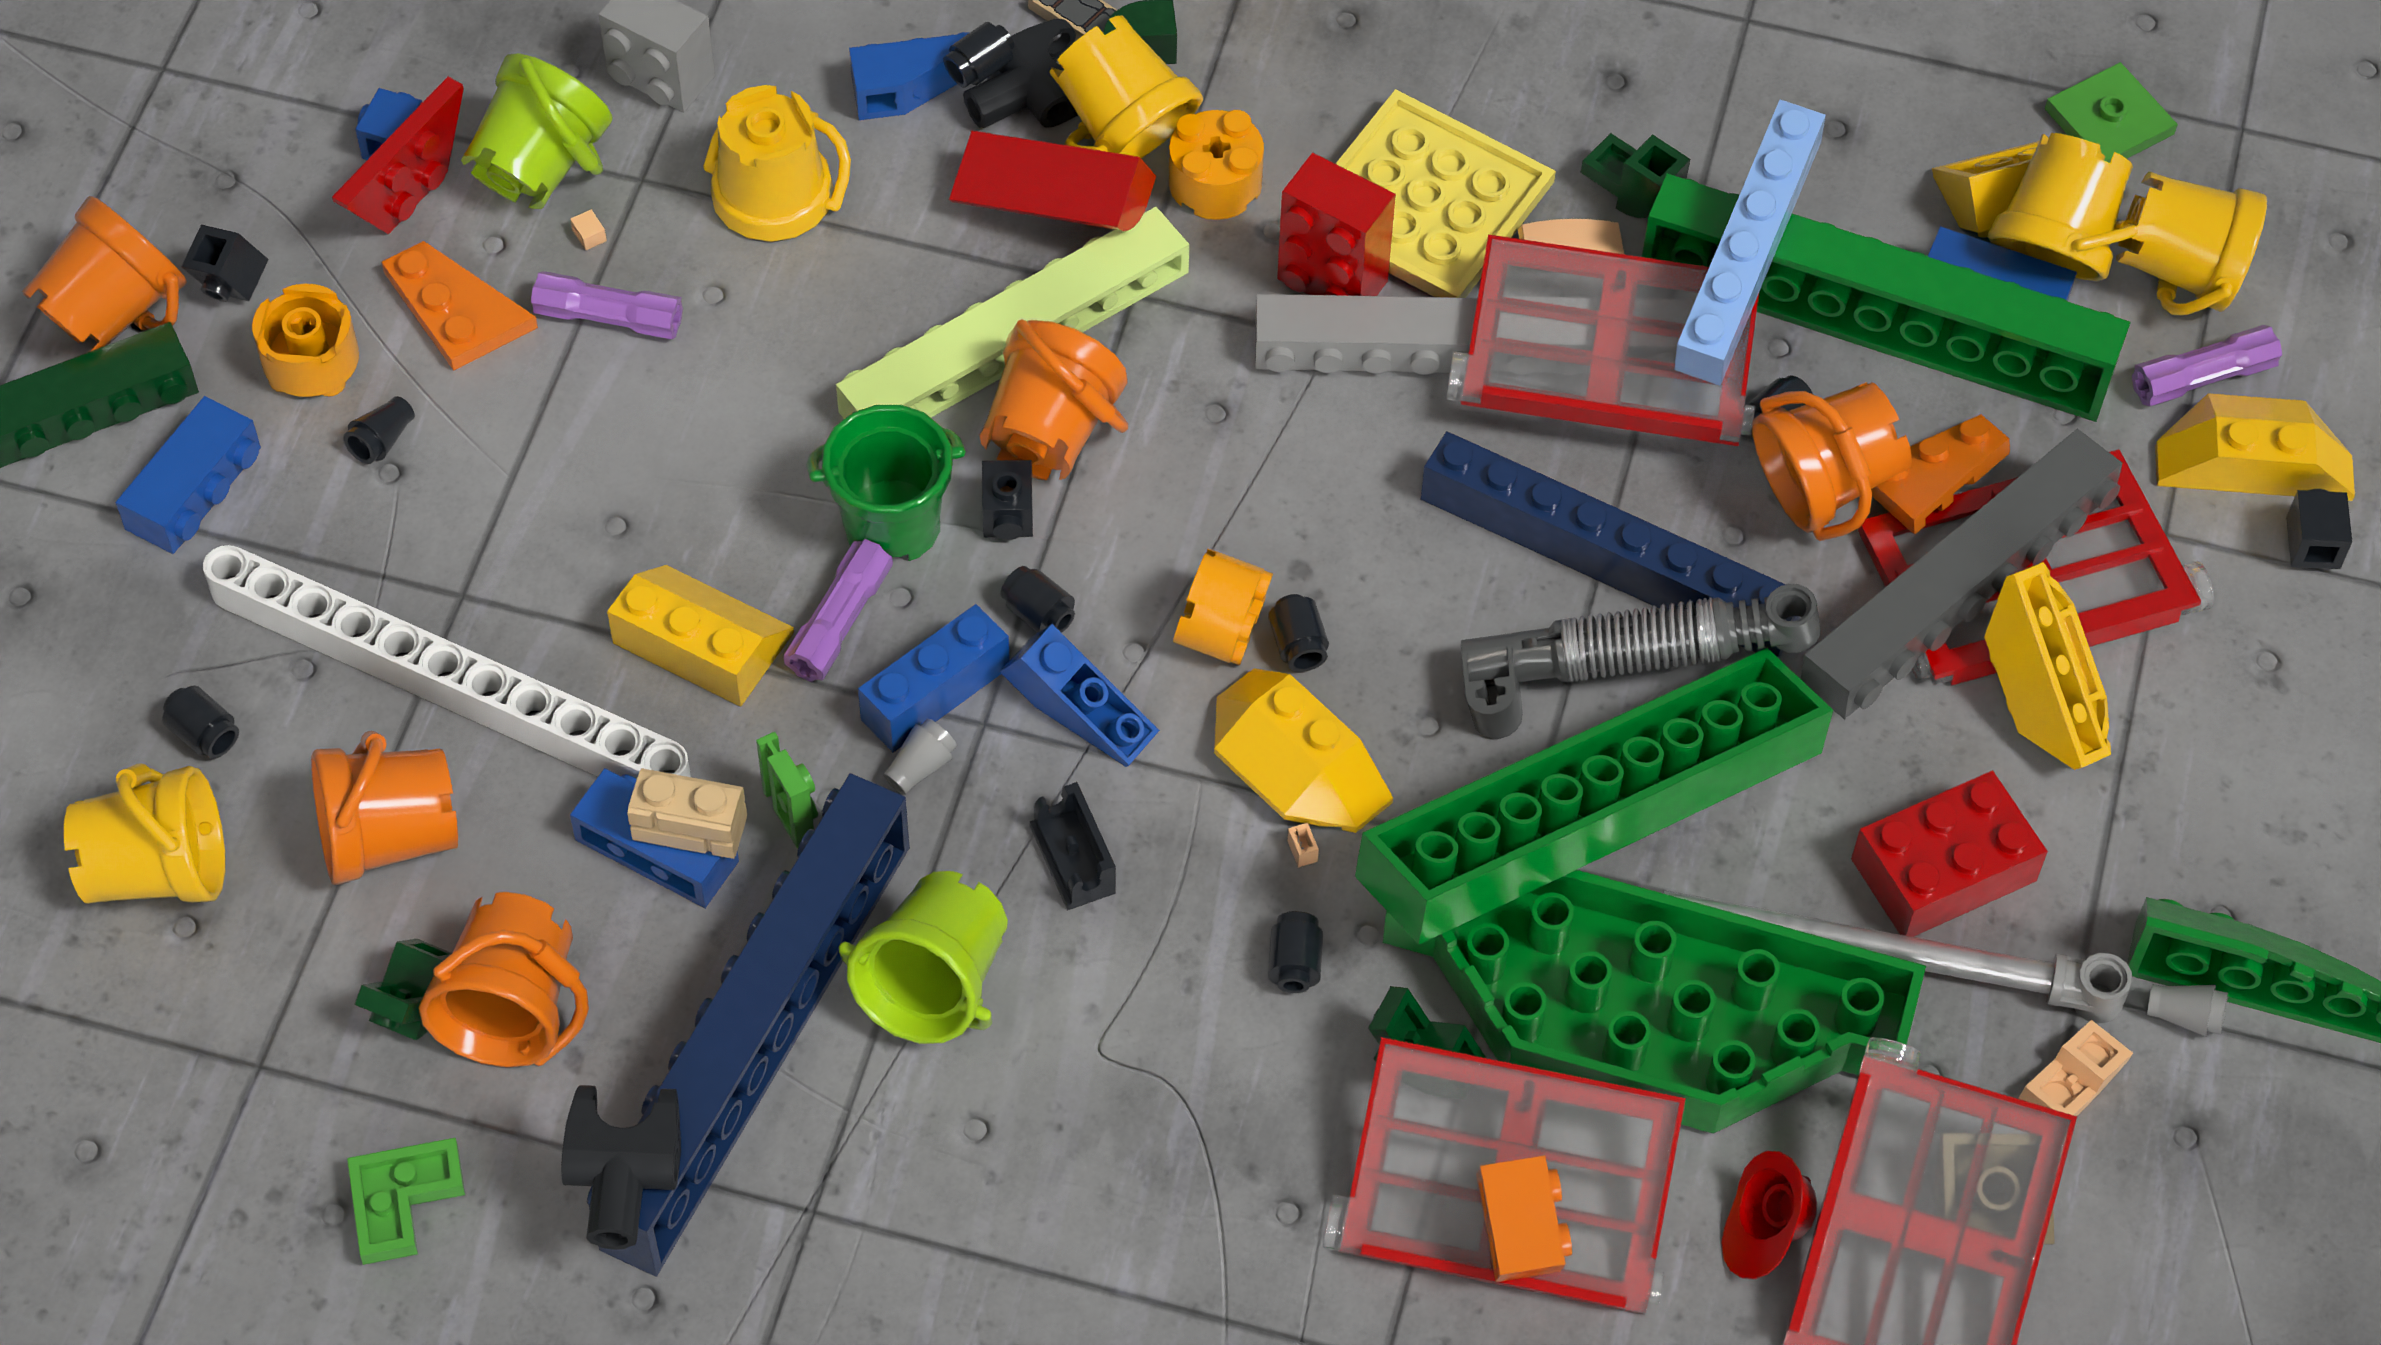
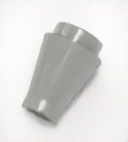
M926 719L921 726L915 724L892 764L883 773V777L895 790L906 795L912 787L953 759L951 752L957 747V743L944 728L931 719Z
M2152 984L2147 1015L2161 1018L2206 1037L2208 1032L2221 1034L2228 992L2215 990L2216 985L2159 986Z

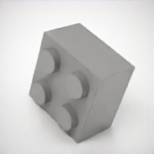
M611 0L598 14L607 74L619 84L624 86L630 85L648 94L655 102L661 105H669L684 113L715 77L708 15L678 0Z

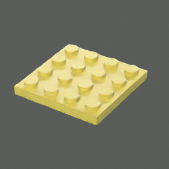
M1396 89L1336 163L1396 194L1389 273L1434 297L1466 298L1481 279L1488 234L1512 238L1553 185L1556 173L1555 170Z

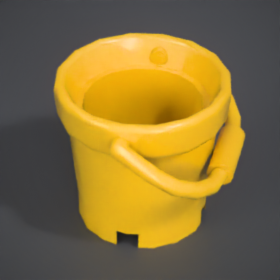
M1120 15L1109 19L1116 28L1115 30L1104 35L1101 29L1096 26L1075 41L1057 59L1064 70L1051 68L1050 74L1064 91L1082 120L1078 124V129L1068 136L1064 145L1143 158L1172 136L1180 117L1185 114H1195L1203 101V96L1200 90L1187 77H1178L1136 33L1124 16ZM1093 137L1095 140L1093 146L1077 145L1084 138L1090 139Z
M762 85L746 88L733 95L726 102V113L722 118L719 115L717 128L711 138L703 168L706 172L712 174L711 197L714 210L729 229L748 239L774 242L796 238L816 227L829 210L835 212L840 210L849 182L851 158L846 141L832 124L819 118L817 112L811 111L809 105L799 94L791 91V98L785 95L777 94L776 86ZM814 129L826 134L836 147L839 158V170L835 187L833 186L827 159L818 150Z
M2051 133L2049 138L2042 134L2036 151L2007 210L1997 215L1988 232L1990 242L2076 271V278L2090 281L2106 279L2113 259L2112 251L2109 248L2110 244L2131 239L2138 233L2137 224H2133L2134 221H2116L2125 187L2133 168L2132 163L2114 152L2110 163L2104 161L2105 155L2099 152L2100 145L2087 140L2059 133Z
M2149 171L2141 182L2151 186L2146 198L2138 195L2134 196L2125 219L2134 221L2133 224H2137L2138 233L2131 239L2118 242V246L2129 249V251L2116 255V261L2158 277L2157 298L2161 301L2162 308L2172 315H2189L2207 307L2223 312L2238 293L2257 249L2267 211L2266 195L2243 188H2238L2234 192L2224 191L2165 177ZM2177 286L2194 293L2196 300L2188 303H2175L2173 300L2176 297Z
M135 764L119 771L116 775L118 792L85 799L84 801H77L69 804L66 808L64 847L65 851H75L78 867L68 869L77 895L84 903L178 897L181 901L192 903L212 902L220 895L225 877L223 829L209 781L199 768L186 766L162 774L145 764Z

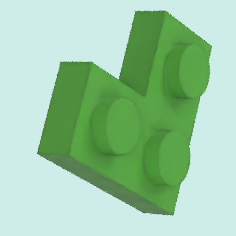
M456 1137L347 1158L359 1252L363 1265L417 1255L411 1205L465 1195Z

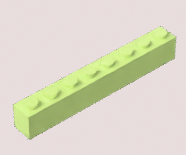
M1154 207L1145 212L1137 225L1131 230L1122 231L1115 229L1102 237L1097 236L1090 239L1079 250L1064 258L1052 260L1043 270L1025 280L1011 283L1003 292L983 303L978 302L971 305L962 315L944 325H936L930 328L922 337L904 347L890 350L881 360L863 370H855L849 373L841 382L836 384L838 412L845 419L851 413L873 405H904L922 411L932 418L1001 379L1005 367L1003 350L1009 333L1019 320L1055 322L1083 333L1189 273V243L1157 207Z

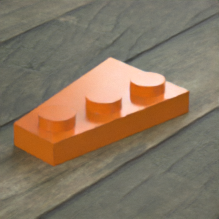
M425 241L382 261L384 274L453 371L538 328L536 316Z
M1982 414L1910 446L1912 455L1911 468L1871 489L1872 497L1915 535L1926 526L1925 518L1935 509L1943 511L1954 502L1953 494L1964 484H1975L2010 454L2009 437Z

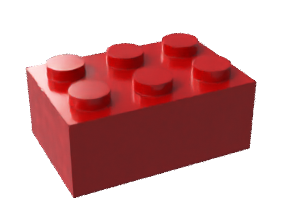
M1312 152L1282 191L1277 279L1284 282L1290 289L1296 292H1304L1308 295L1377 296L1388 282L1396 194Z
M1992 770L1860 828L1851 860L1899 934L1914 937L2037 882L2048 851Z

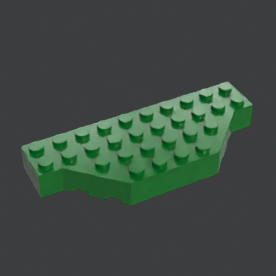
M1575 870L1419 945L1386 911L1382 942L1434 958L1498 1061L1686 1098L1681 1125L1713 1134L1841 1071L1858 1075L1864 1055L1867 1058L1900 1067L1904 1058L1926 966L1580 870Z

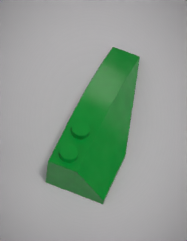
M2146 897L2135 923L2127 961L2132 971V977L2166 986L2216 985L2215 990L2228 992L2227 1002L2381 1043V981L2308 945L2247 923L2235 921L2229 915L2205 913L2183 907L2174 900H2156Z

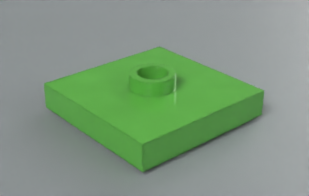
M2121 62L2048 98L2045 105L2047 113L2067 135L2099 143L2101 153L2105 155L2104 161L2108 163L2111 162L2114 152L2128 159L2175 134L2178 125Z

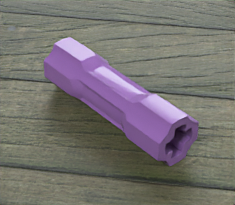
M546 271L538 273L532 289L531 303L533 313L567 320L581 318L631 328L636 333L666 339H674L676 337L683 312L682 297L651 291L631 292L584 283L577 277Z
M2261 325L2232 334L2225 341L2180 355H2165L2135 365L2134 373L2131 375L2134 391L2138 394L2143 405L2153 406L2182 397L2187 391L2236 375L2248 376L2279 366V359L2282 356L2280 340L2275 336L2272 327Z
M867 539L852 543L836 570V578L808 623L801 626L785 652L784 664L791 668L798 677L810 682L823 680L841 651L842 641L868 598L876 594L893 565L892 556L887 554L879 544Z

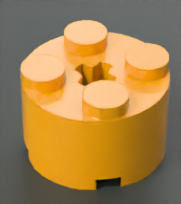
M1209 110L1196 114H1185L1177 121L1176 129L1171 136L1169 145V189L1174 200L1180 206L1184 203L1186 206L1194 209V215L1212 220L1238 216L1247 210V204L1255 197L1257 199L1261 193L1264 143L1260 132L1251 123V117L1242 110Z
M316 284L291 285L282 289L283 295L271 302L268 297L255 312L252 332L264 374L271 388L278 392L299 397L319 395L329 397L342 392L346 381L354 373L359 361V347L347 306L338 299L337 294L331 289Z
M1208 548L1190 588L1183 613L1185 616H1180L1173 642L1224 662L1240 665L1250 641L1253 626L1257 623L1262 611L1273 573Z

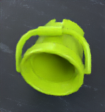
M521 53L506 55L495 79V84L498 88L461 162L465 165L474 160L476 164L471 174L481 183L506 199L516 203L520 194L524 193L533 197L528 208L543 209L551 194L575 161L583 170L590 171L594 175H599L603 172L601 159L593 143L598 142L608 129L613 116L608 106L595 92L558 67L536 57Z
M937 871L921 878L912 892L885 922L869 929L856 946L848 942H843L839 945L841 959L847 965V982L855 1002L874 1023L896 1037L919 1044L945 1043L962 1035L967 1028L986 1030L992 1025L991 1011L982 1006V983L1003 942L1002 936L1007 930L1008 919L1002 903L988 887L978 882L973 890L965 884L958 883L963 875L961 873Z

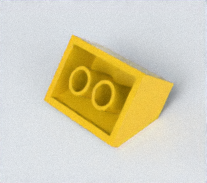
M2039 141L1932 168L1933 178L1959 228L1977 232L1978 237H1988V232L1997 215L2007 210Z
M668 565L634 574L607 611L613 644L740 707L794 633V627Z

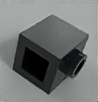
M201 225L181 267L202 284L200 290L211 298L222 302H227L229 297L250 301L269 259L239 233Z
M1032 460L982 461L984 538L997 537L1003 540H1013L1018 537H1033Z
M2324 489L2297 490L2286 516L2291 567L2341 569L2352 544L2347 492H2329Z

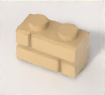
M641 768L627 812L629 824L631 825L632 840L704 854L709 851L715 856L734 859L747 818L744 788Z

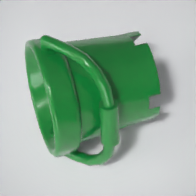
M873 405L851 413L832 429L825 444L809 454L806 468L810 480L813 482L823 481L824 485L829 488L834 501L838 503L850 547L854 541L858 542L867 539L879 544L890 556L902 557L908 555V561L921 557L933 547L940 533L942 496L951 481L953 459L964 457L966 451L961 438L954 431L941 427L922 411L904 405ZM821 460H822V469L819 468V462H820Z

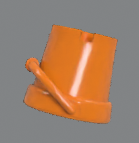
M93 196L87 197L75 213L77 223L35 278L23 289L22 293L29 299L38 290L45 298L37 305V308L77 343H83L89 336L94 339L96 343L88 351L92 352L109 345L132 323L141 330L152 329L171 322L173 326L178 317L179 290L186 285L187 280L181 271L125 219L98 198ZM162 297L167 299L166 313L163 320L157 321L148 309Z
M1021 319L1016 323L1008 335L1003 350L1005 367L988 417L979 434L980 441L986 450L991 440L1001 448L996 458L997 460H1032L1033 478L1048 480L1053 469L1061 470L1059 480L1066 479L1098 420L1102 423H1109L1120 433L1128 430V422L1113 405L1128 383L1126 368L1111 350L1098 340L1074 328L1055 322L1039 320L1026 321Z
M1865 382L1826 398H1821L1806 391H1790L1763 398L1760 401V408L1763 413L1753 419L1752 435L1756 453L1774 495L1794 524L1807 533L1813 531L1815 538L1819 541L1844 536L1860 528L1870 513L1871 489L1911 468L1912 455L1907 436L1905 435L1897 439L1896 430L1893 425L1894 422L1900 419L1887 396L1873 382L1869 384ZM1787 404H1806L1790 411L1780 407ZM1859 497L1858 509L1851 519L1841 524L1824 528L1825 525L1829 524V521L1834 519L1837 509Z
M367 731L362 735L361 742L352 754L346 755L344 750L340 748L316 749L311 755V771L315 807L324 859L332 884L339 885L360 879L366 870L458 848L456 811H452L450 794H453V789L443 749L383 752L387 745L386 739L375 731Z
M511 892L495 893L492 904L483 906V897L475 901L471 908L463 932L452 954L434 968V977L419 1004L422 1024L437 1042L457 1055L481 1064L507 1068L529 1066L532 1064L542 1066L566 1047L580 1032L589 1011L587 989L579 979L580 972L567 961V955L573 940L571 925L565 919L561 929L558 924L551 920L554 911L552 906L525 894ZM562 984L566 988L569 987L573 992L576 1008L571 1022L558 1035L560 1020L557 1002Z

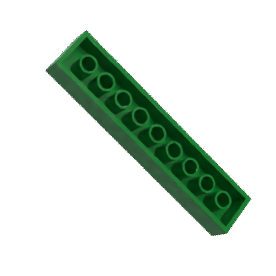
M1667 173L1648 216L1642 257L1710 267L1739 194L1727 193L1699 184L1692 179H1683ZM1793 213L1790 216L1759 291L1757 305L1758 313L2097 422L2131 323L2108 312H2099L2068 302L2061 297H2052L2021 287L2014 282H2005L1977 273L1967 267H1958L1930 258L1920 252H1911L1883 243L1873 237L1861 236L1836 228L1832 224L1818 222Z
M1765 648L1363 832L1355 877L1418 945L1821 754L1833 709L1768 648Z

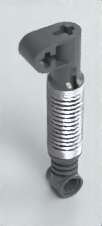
M1786 584L1772 591L1769 597H1764V604H1759L1758 598L1751 599L1752 605L1746 606L1745 600H1740L1739 607L1734 608L1733 602H1725L1719 597L1709 598L1708 600L1704 598L1703 601L1701 599L1697 600L1696 610L1694 603L1689 600L1687 608L1683 602H1680L1678 609H1676L1675 604L1671 603L1669 611L1662 604L1660 612L1653 605L1651 613H1649L1648 608L1644 607L1641 614L1637 608L1633 610L1632 615L1626 609L1623 616L1620 611H1616L1614 617L1612 613L1608 612L1605 619L1601 613L1597 615L1596 620L1592 614L1588 616L1587 621L1584 616H1580L1578 622L1575 617L1572 619L1568 617L1567 620L1564 618L1562 620H1555L1549 628L1461 640L1465 697L1475 729L1481 735L1490 739H1501L1510 736L1518 729L1523 715L1520 682L1554 677L1562 682H1573L1579 679L1583 681V679H1588V673L1590 672L1592 677L1596 679L1597 671H1600L1601 676L1605 678L1606 670H1610V675L1614 676L1615 669L1619 668V674L1623 675L1624 668L1628 667V672L1632 674L1633 666H1637V671L1641 673L1642 665H1646V670L1650 671L1651 664L1655 663V669L1659 670L1660 663L1664 662V667L1668 669L1669 661H1673V666L1677 668L1678 660H1682V665L1686 667L1688 664L1687 659L1691 658L1693 665L1697 663L1695 650L1699 651L1702 664L1705 662L1709 663L1710 661L1714 663L1715 660L1718 662L1720 660H1728L1733 652H1739V645L1745 644V650L1747 651L1752 650V643H1757L1758 649L1765 648L1764 642L1770 641L1771 647L1777 646L1780 650L1787 653L1807 651L1816 644L1820 637L1821 626L1817 601L1814 594L1807 587L1799 584ZM1791 616L1801 617L1799 620L1795 621L1785 620L1786 618ZM1496 686L1498 692L1497 704L1491 705L1486 687Z

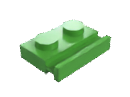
M774 731L756 740L763 793L766 798L772 796L773 809L796 848H799L805 833L809 829L814 830L813 819L818 817L817 808L810 796L811 793L815 792V785L803 763L795 766L786 749L780 751L779 739Z

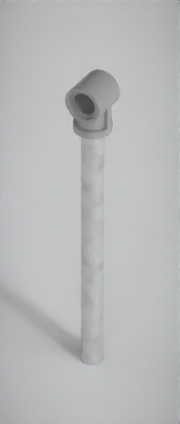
M1668 891L1663 893L1926 966L1925 971L2045 993L2047 994V1005L2074 1008L2076 1013L2087 1021L2093 1020L2095 1023L2112 1021L2121 1013L2133 982L2132 971L2128 964L2120 957L2110 953H2097L2089 956L2086 960L2056 953L2053 963ZM2092 984L2104 985L2111 992H2101L2094 988Z

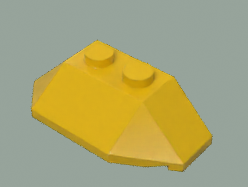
M2208 393L2162 435L2155 445L2157 486L2294 497L2297 490L2324 489L2329 492H2347L2348 501H2353L2355 497L2352 454L2310 405L2303 400Z
M2044 562L2006 576L1984 638L1989 649L1990 660L1996 669L2006 697L2007 708L2013 717L2018 733L2074 770L2083 768L2111 755V743L2107 739L2109 730L2107 696L2074 603L2061 585L2050 576V570Z
M1253 668L1217 696L1214 754L1284 820L1316 826L1342 827L1343 831L1357 833L1393 803V796L1361 739L1291 674Z

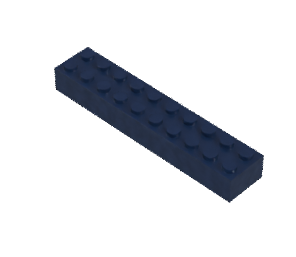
M849 773L840 789L834 788L829 793L822 810L823 818L816 830L809 829L803 836L797 852L798 859L790 872L784 870L778 877L772 892L773 901L765 914L759 912L752 920L747 932V944L739 956L732 955L726 963L721 975V987L713 999L708 997L701 1004L695 1018V1030L687 1042L681 1041L675 1047L668 1064L669 1073L661 1086L654 1085L649 1090L641 1109L643 1116L638 1124L644 1121L651 1113L654 1102L658 1103L661 1089L677 1090L680 1114L681 1157L676 1189H643L636 1245L618 1250L599 1247V1251L655 1277L658 1276L841 966L843 960L840 956L839 945L843 942L854 944L910 849L905 796ZM591 1186L587 1197V1204L589 1205V1210L593 1186Z

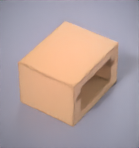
M592 209L570 219L572 231L585 251L607 241L605 229Z
M1305 823L1288 828L1287 841L1298 868L1318 862L1319 849L1309 824Z

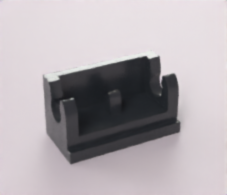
M1078 782L1064 786L1061 793L1063 799L1056 805L1048 806L1045 798L1040 797L1034 804V820L1030 821L1032 833L1067 911L1116 894V866Z

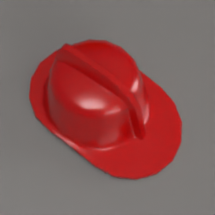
M1781 1151L1762 1152L1754 1156L1744 1168L1738 1184L1736 1197L1724 1227L1721 1241L1723 1259L1729 1270L1742 1279L1756 1280L1771 1273L1782 1262L1791 1242L1805 1236L1812 1228L1817 1216L1818 1202L1810 1178L1801 1175V1171L1794 1160Z

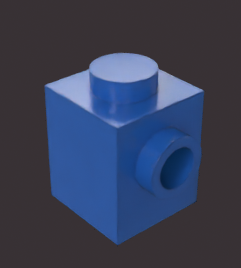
M378 88L370 104H365L362 107L358 117V125L355 129L362 159L368 160L421 105L422 100L404 92L396 93Z

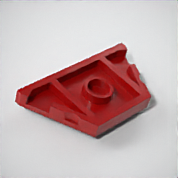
M447 76L332 196L333 202L387 234H390L401 221H406L410 218L416 205L430 190H435L441 185L448 172L464 91L463 84Z

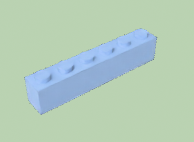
M1781 99L1779 100L1677 343L1674 370L1719 386L1721 385L1821 144L1825 114Z

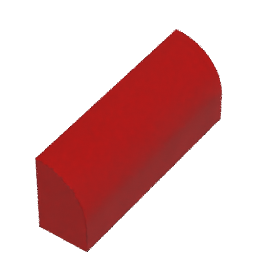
M971 130L949 200L958 204L1128 231L1134 228L1142 218L1154 186L1156 175L1138 156Z

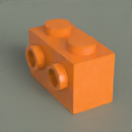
M1545 1155L1480 1166L1476 1173L1495 1282L1561 1272L1566 1265L1564 1257L1572 1256V1243L1567 1223L1558 1224L1554 1202L1562 1201V1190L1557 1169L1548 1170Z

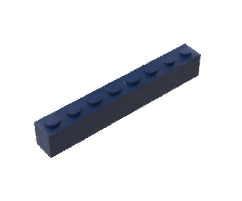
M1448 431L1445 432L1424 466L1420 500L1643 602L1654 605L1659 609L1664 604L1669 611L1671 603L1675 604L1676 609H1678L1680 602H1683L1687 608V603L1691 600L1696 610L1698 599L1703 601L1704 598L1708 600L1709 598L1717 597L1725 602H1733L1734 608L1739 607L1740 600H1745L1746 606L1752 605L1751 599L1758 598L1759 604H1764V597H1769L1770 593L1776 588L1786 585ZM1791 616L1786 618L1785 620H1799L1800 616ZM1770 641L1764 642L1765 648H1768L1775 656L1780 658L1783 651L1777 646L1771 647ZM1752 643L1751 651L1757 653L1765 648L1758 649V644Z

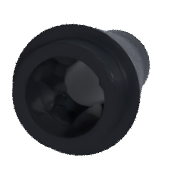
M394 396L384 405L351 421L348 424V431L343 437L348 451L357 460L365 464H371L375 460H383L407 424L414 419L415 413L412 406L402 397Z

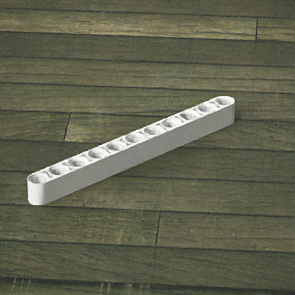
M231 545L217 547L209 552L204 559L203 571L215 604L221 608L597 777L604 768L619 776L627 774L636 779L641 768L660 772L674 770L676 772L673 774L691 777L687 752L683 746L669 738L239 547ZM272 595H278L274 598H268ZM315 614H322L318 617L309 618ZM365 633L360 637H352L356 634ZM408 652V654L404 656L396 657V655L400 653ZM444 672H453L447 676H438ZM490 691H496V692H497V693H495V694H493V695H490V696H483V695H482V694H484V693H486V692H490ZM531 711H542L541 713L536 715H526ZM579 730L586 731L581 735H569L570 733ZM621 750L631 751L625 755H613Z

